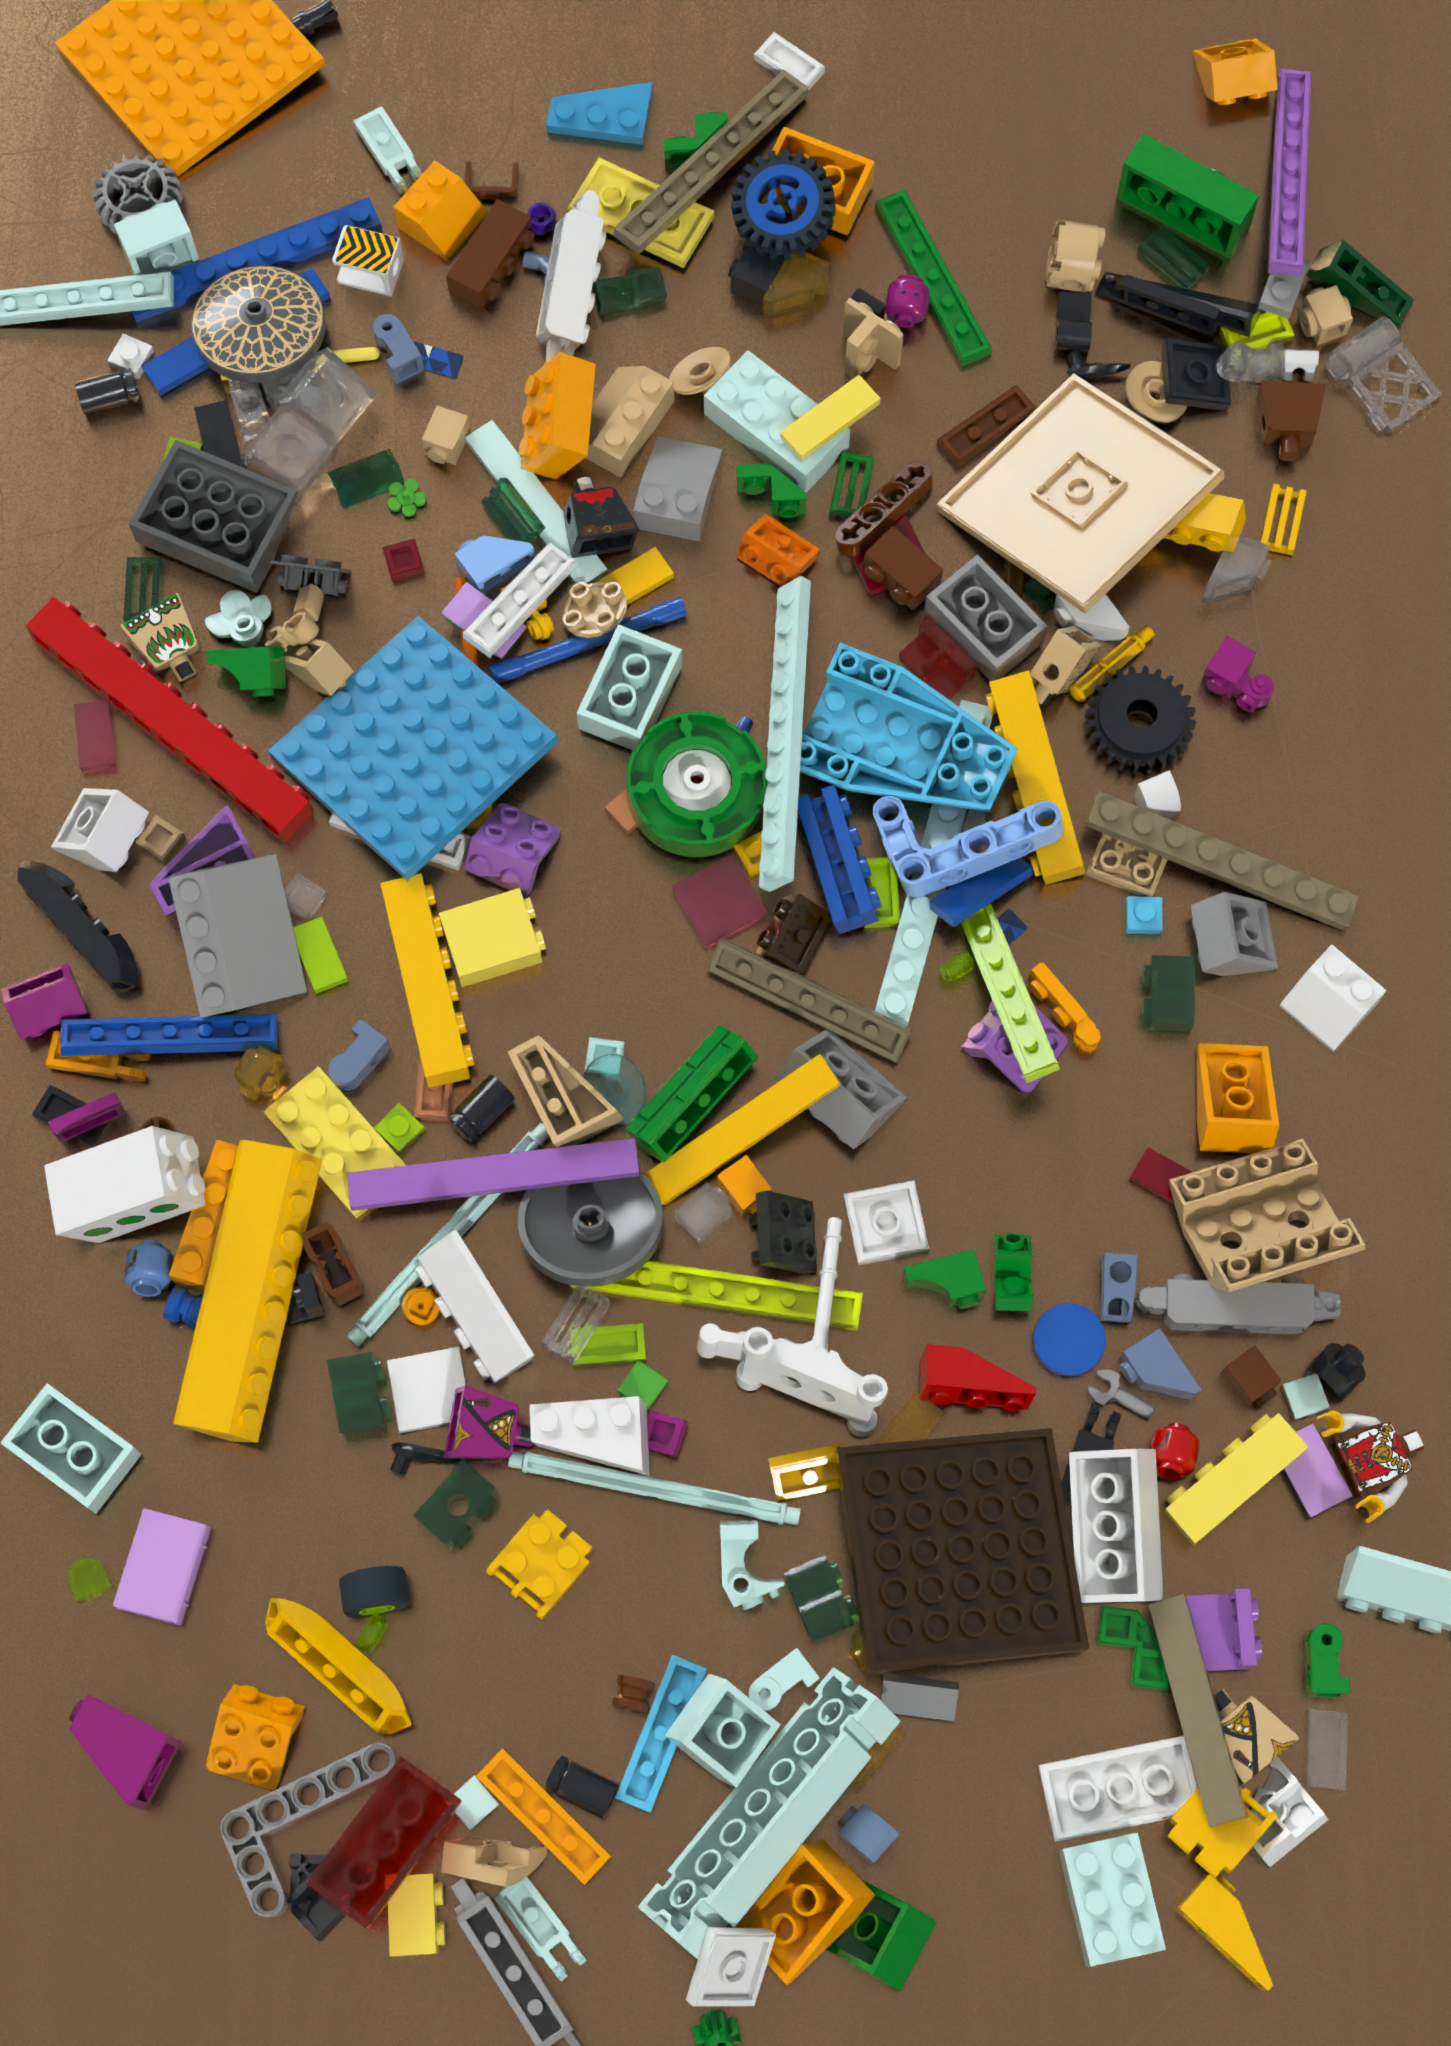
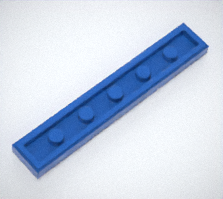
M313 268L299 274L315 288L322 302L330 298L329 291ZM193 336L141 366L143 372L160 396L210 368L198 354Z
M277 1014L213 1015L202 1018L200 1016L61 1020V1056L278 1050Z

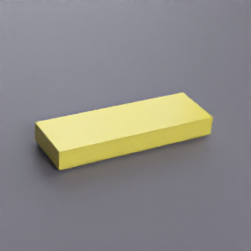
M858 375L782 430L780 438L798 459L803 461L880 404L881 398Z

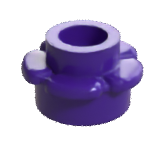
M536 203L529 208L527 215L531 216L532 231L535 234L543 235L545 232H551L555 229L557 214L550 205Z

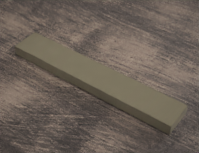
M725 937L719 940L707 968V971L895 1063L899 1060L913 1030Z
M1181 1594L1148 1604L1208 1826L1213 1828L1248 1818L1187 1596Z

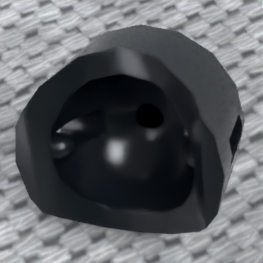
M1335 1343L1328 1344L1310 1362L1308 1367L1309 1371L1320 1376L1331 1386L1338 1399L1347 1398L1366 1376L1362 1365L1364 1356L1352 1344H1345L1344 1346Z

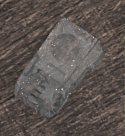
M1235 342L1217 360V372L1225 380L1243 384L1260 385L1261 380L1279 381L1285 374L1283 343L1270 342L1265 349L1250 348L1241 342Z
M228 378L231 398L244 441L273 434L272 425L258 383L240 382Z

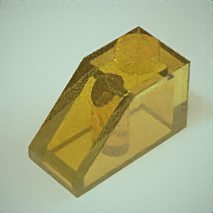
M807 252L802 257H799L798 253L791 254L792 259L784 262L763 298V316L771 318L813 306L819 295L824 296L830 287L832 278L829 277V262Z

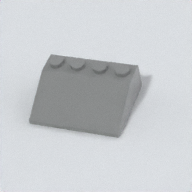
M277 854L173 875L168 878L200 1018L308 992Z

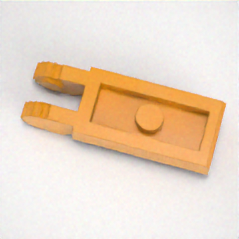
M1040 962L1031 969L1029 974L1030 990L1039 1000L1045 999L1053 1008L1051 1013L1054 1019L1062 1027L1068 1026L1072 1030V1042L1076 1047H1079V1050L1086 1052V1054L1087 1052L1095 1051L1102 1037L1100 1036L1101 1032H1099V1029H1096V1025L1088 1017V1014L1049 968Z
M53 1031L45 1064L47 1068L112 1079L119 1077L129 1081H145L147 1074L145 1071L120 1065L123 1056L138 1061H148L151 1054L61 1056V1032Z

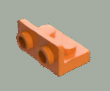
M764 514L744 532L736 556L782 587L798 578L817 560L821 549L771 516Z

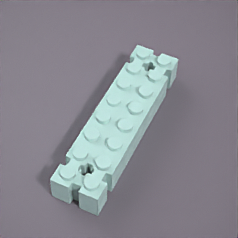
M834 1667L814 1690L818 1697L810 1706L805 1702L750 1768L738 1787L732 1790L667 1870L672 1876L662 1887L657 1883L638 1906L643 1913L696 1959L699 1957L707 1927L726 1928L730 1924L735 1928L872 1758L867 1753L875 1742L882 1745L901 1722L878 1697L862 1686H857L849 1677Z

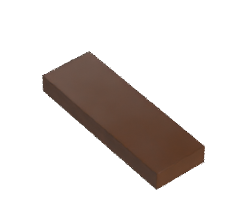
M1015 385L938 438L937 445L958 469L1017 428L1037 408L1022 390Z

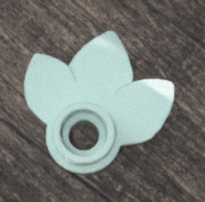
M229 590L221 598V612L206 617L205 624L208 630L217 638L231 637L242 646H252L259 642L262 637L263 622L270 616L272 605L266 595H260L250 600L240 590Z

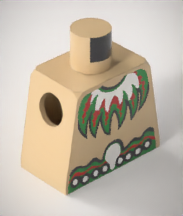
M178 593L120 625L124 636L156 673H160L170 667L179 682H183L197 673L188 656L197 652L199 647Z

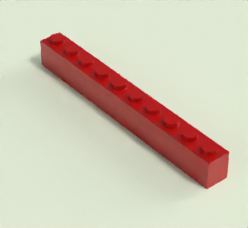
M53 596L25 625L32 640L285 844L313 814L309 803L311 798L302 788L294 785L293 788L283 781L285 777L276 767L271 764L267 767L257 760L259 756L251 747L245 743L239 746L232 740L233 735L226 727L220 723L213 725L206 719L208 715L201 707L194 702L188 705L181 699L182 694L176 687L169 682L163 685L156 679L157 674L151 667L144 662L138 665L130 658L132 655L126 647L117 641L112 644L105 638L107 635L103 629L93 621L87 624L80 618L82 616L81 613L70 602L66 601L62 604Z

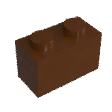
M893 526L864 556L863 568L866 575L875 583L881 582L890 590V595L900 605L906 604L913 611L926 599L927 595L941 584L943 569Z

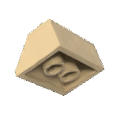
M646 366L617 367L592 404L588 456L585 458L623 478L674 403V382Z

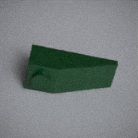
M1344 240L1320 249L1306 274L1319 287L1327 289L1336 285L1341 295L1347 297L1350 306L1395 327L1401 326L1414 301L1411 296Z

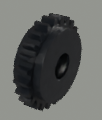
M1130 666L1127 675H1124L1118 669L1115 673V680L1106 676L1103 686L1097 685L1095 687V696H1090L1088 701L1090 708L1086 709L1085 719L1090 720L1086 723L1085 730L1086 732H1094L1090 736V744H1100L1096 753L1098 755L1105 752L1109 754L1108 764H1111L1116 759L1120 761V770H1123L1128 764L1132 765L1133 773H1137L1139 766H1144L1146 772L1151 773L1154 764H1157L1163 770L1166 765V759L1174 764L1178 758L1177 752L1185 753L1186 743L1191 742L1193 737L1191 731L1194 730L1196 720L1190 718L1194 716L1196 710L1195 707H1186L1190 704L1191 696H1181L1184 685L1179 684L1174 687L1172 685L1174 676L1170 675L1166 679L1161 678V669H1157L1154 675L1149 674L1148 666H1144L1141 673H1136L1134 666ZM1133 712H1143L1152 719L1153 724L1148 727H1138L1130 722L1127 715Z

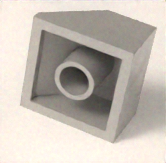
M1223 892L1191 905L1192 927L1196 933L1199 950L1198 960L1202 967V972L1220 976H1231L1271 971L1278 968L1266 902Z

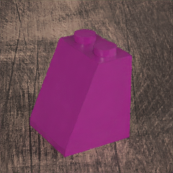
M87 1694L85 1700L80 1699L74 1706L69 1720L72 1721L69 1730L124 1803L145 1810L181 1741Z

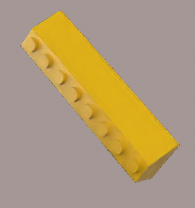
M239 1140L173 1424L231 1442L258 1443L303 1247L302 1236L307 1229L322 1159L293 1148Z

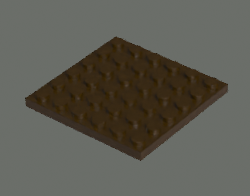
M1052 1428L836 1448L834 1453L867 1674L1083 1652L1089 1649Z

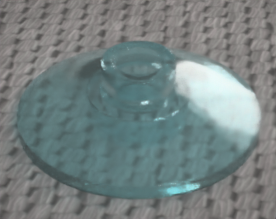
M619 1054L600 1056L588 1065L583 1078L625 1118V1120L616 1125L628 1123L637 1117L646 1099V1084L638 1066L629 1058ZM618 1082L621 1084L622 1094L617 1090Z

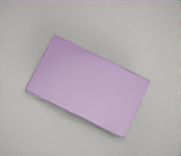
M466 582L441 614L456 628L465 631L493 601ZM522 624L493 655L502 659L527 626Z
M1314 1424L1296 1432L1308 1448L1284 1468L1310 1518L1353 1496Z

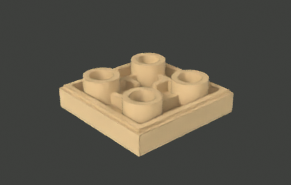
M1102 833L1086 876L1141 897H1153L1168 859Z

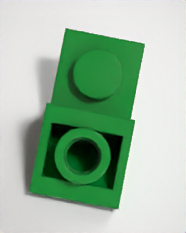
M709 111L704 114H695V137L676 136L672 139H664L665 168H679L728 122V113Z
M772 464L736 465L737 492L757 495L764 491H771L772 515L792 518L799 514H806V492Z
M1019 1233L994 1234L995 1309L998 1311H1032L1031 1270L1033 1254L1030 1235H1021Z

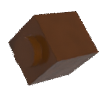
M1255 1345L1225 1366L1221 1372L1222 1376L1247 1408L1256 1402L1260 1407L1268 1403L1278 1395L1275 1388L1282 1382Z

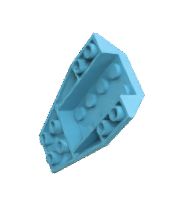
M839 643L826 671L827 684L802 734L800 772L846 791L879 796H895L899 799L990 812L1018 752V748L905 668Z

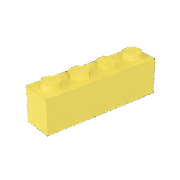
M1279 1413L1272 1419L1268 1414H1265L1250 1427L1254 1432L1251 1437L1245 1442H1242L1238 1437L1222 1451L1226 1456L1225 1459L1216 1466L1210 1461L1194 1475L1198 1482L1188 1490L1183 1485L1165 1499L1170 1505L1164 1512L1193 1546L1308 1448L1306 1443Z

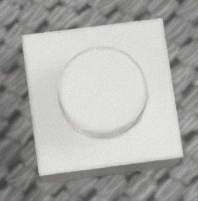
M122 334L107 361L111 368L121 372L131 368L135 377L140 379L143 373L141 366L149 362L155 352L153 346Z

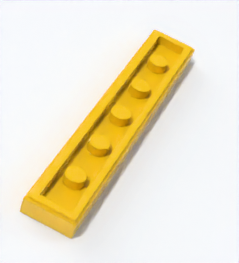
M822 1054L817 1055L675 1152L664 1163L661 1162L646 1172V1177L652 1182L659 1194L661 1204L667 1205L841 1086V1082Z

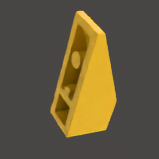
M1210 1874L1204 1875L1177 1906L1175 1911L1261 1991H1269L1273 1983L1239 1900L1232 1895L1236 1889L1221 1875H1218L1216 1878Z

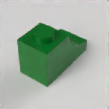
M284 647L206 650L207 664L218 665L229 670L239 681L240 690H253V697L274 696V689H286Z
M974 1249L914 1264L903 1269L902 1277L906 1289L918 1287L933 1290L947 1300L949 1307L958 1305L959 1309H966L976 1306L980 1303L979 1299L984 1298L986 1293V1287Z

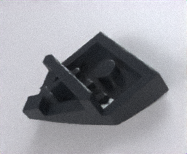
M337 1852L321 1855L290 1854L291 1880L287 1904L291 1906V1913L315 1939L321 1941L375 1884L346 1855H340Z

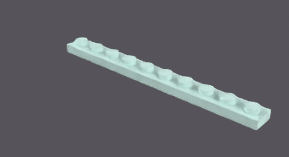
M802 576L778 588L776 598L777 610L767 742V767L765 772L767 788L763 803V830L761 834V861L759 865V887L768 892L794 880L811 581Z
M961 699L959 707L990 729L993 714L991 715L989 706ZM932 804L921 846L930 849L954 839L953 836L961 833L967 809ZM914 872L911 880H918L923 873ZM946 887L922 897H912L907 894L875 1011L907 1027L938 915L930 910V900L944 892Z

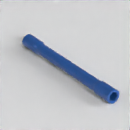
M677 597L655 605L649 610L624 618L619 625L639 632L652 626H660L687 616V611L682 598ZM617 626L602 636L592 638L574 636L522 656H514L489 665L491 677L497 684L522 676L528 671L606 644L611 641Z

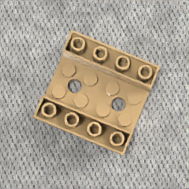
M1304 1139L1169 1180L1182 1233L1213 1288L1229 1293L1365 1250L1366 1245L1351 1219L1347 1218L1339 1221L1317 1184L1318 1163ZM1293 1220H1301L1307 1226L1297 1228L1289 1223ZM1235 1241L1239 1243L1240 1247L1230 1249L1223 1246L1222 1243Z

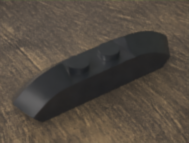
M24 860L19 866L17 881L29 898L112 990L127 991L137 987L135 959L123 936L120 933L108 936L110 932L97 917L92 921L84 913L88 909L85 903L76 893L70 896L75 883L67 875L49 865Z

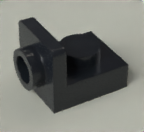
M312 1272L297 1275L299 1284L293 1286L287 1313L289 1323H296L324 1315L317 1281Z

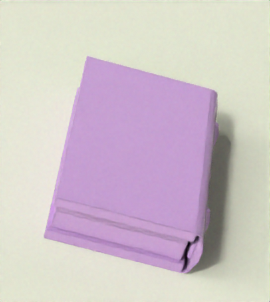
M143 1508L113 1607L182 1626L186 1609L190 1606L188 1603L205 1549H207L206 1544L211 1527Z

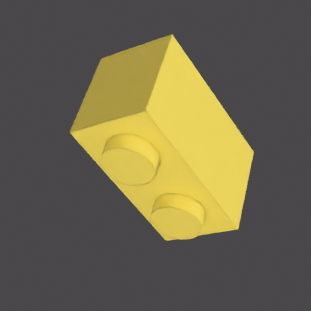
M433 1873L387 1876L390 1957L440 1954L439 1945H446L445 1922H438V1906L444 1905L443 1881L437 1882L436 1874Z

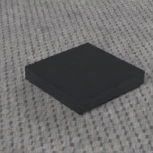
M1165 338L1161 342L1165 403L1226 411L1231 406L1227 354H1225L1227 350L1226 345Z

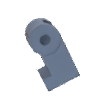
M383 314L377 317L372 327L376 345L389 356L386 359V363L394 384L396 385L424 371L422 355L401 321L392 314Z
M359 1019L351 1029L355 1040L344 1053L336 1055L329 1063L328 1072L330 1078L337 1088L342 1091H351L357 1088L391 1049L388 1039L362 1019Z
M1105 1252L1101 1256V1321L1131 1323L1136 1292L1138 1255Z

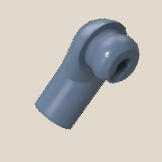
M525 251L522 266L545 273L543 281L545 284L550 256Z

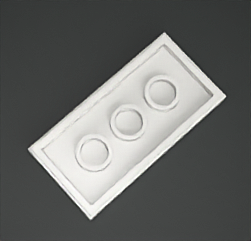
M1184 1736L1038 1765L1054 1842L1171 1819L1198 1788Z

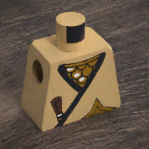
M1224 1688L1214 1695L1239 1786L1249 1781L1299 1739L1296 1733L1255 1697L1250 1696L1237 1706Z

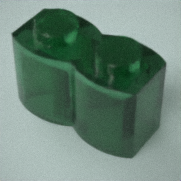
M1152 955L1149 965H1143L1142 985L1149 986V999L1143 998L1142 1020H1148L1149 1030L1191 1032L1195 1016V957Z
M826 1555L784 1572L783 1575L812 1644L854 1627L855 1624L852 1618L857 1617L858 1613L850 1595L843 1597L838 1583L844 1580L835 1560L829 1562Z

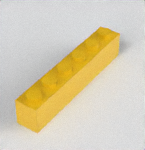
M1030 671L990 681L992 693L986 694V699L991 715L998 713L1001 724L994 727L995 732L1018 748V752L1007 774L1009 779L1016 778L1019 789L1012 791L1017 811L1041 801H1051L1060 809L1063 820L1064 832L1062 837L1055 843L1035 850L1036 855L1030 856L1035 877L1042 875L1045 885L1086 874ZM1047 818L1042 820L1039 825L1044 827L1050 826L1055 820Z
M422 873L414 875L408 881L403 877L380 883L428 1087L442 1086L447 1083L471 1079L468 1067L475 1064L470 1044L463 1046L460 1034L467 1033L462 1012L455 1013L453 1001L459 1000L455 980L447 981L445 969L451 968L447 947L440 949L437 937L444 936L439 915L432 917L430 909L431 905L436 904L432 884H424Z

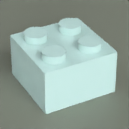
M176 199L167 203H159L152 209L140 214L126 216L120 222L114 224L125 259L133 275L173 271L199 261L191 231Z
M708 1674L665 1734V1737L719 1781L737 1788L781 1724L727 1679Z

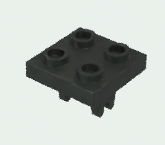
M768 1190L756 1193L757 1215L749 1217L750 1225L758 1224L759 1250L751 1252V1260H760V1265L802 1274L817 1272L813 1201Z

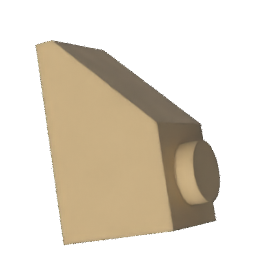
M313 639L306 645H289L284 650L285 668L315 691L332 696L335 691L342 690L346 685L347 678L354 672L336 650L325 641Z

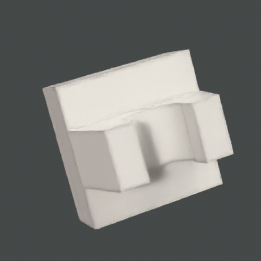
M1280 349L1283 380L1292 381L1294 369L1300 367L1304 372L1303 381H1312L1316 365H1318L1319 351Z

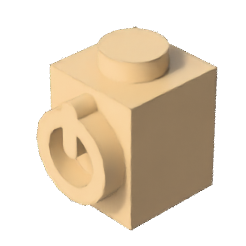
M1336 285L1327 289L1323 287L1314 289L1305 297L1303 306L1297 308L1298 319L1303 333L1307 337L1312 336L1316 345L1347 335L1353 320L1350 303L1346 296L1341 295Z

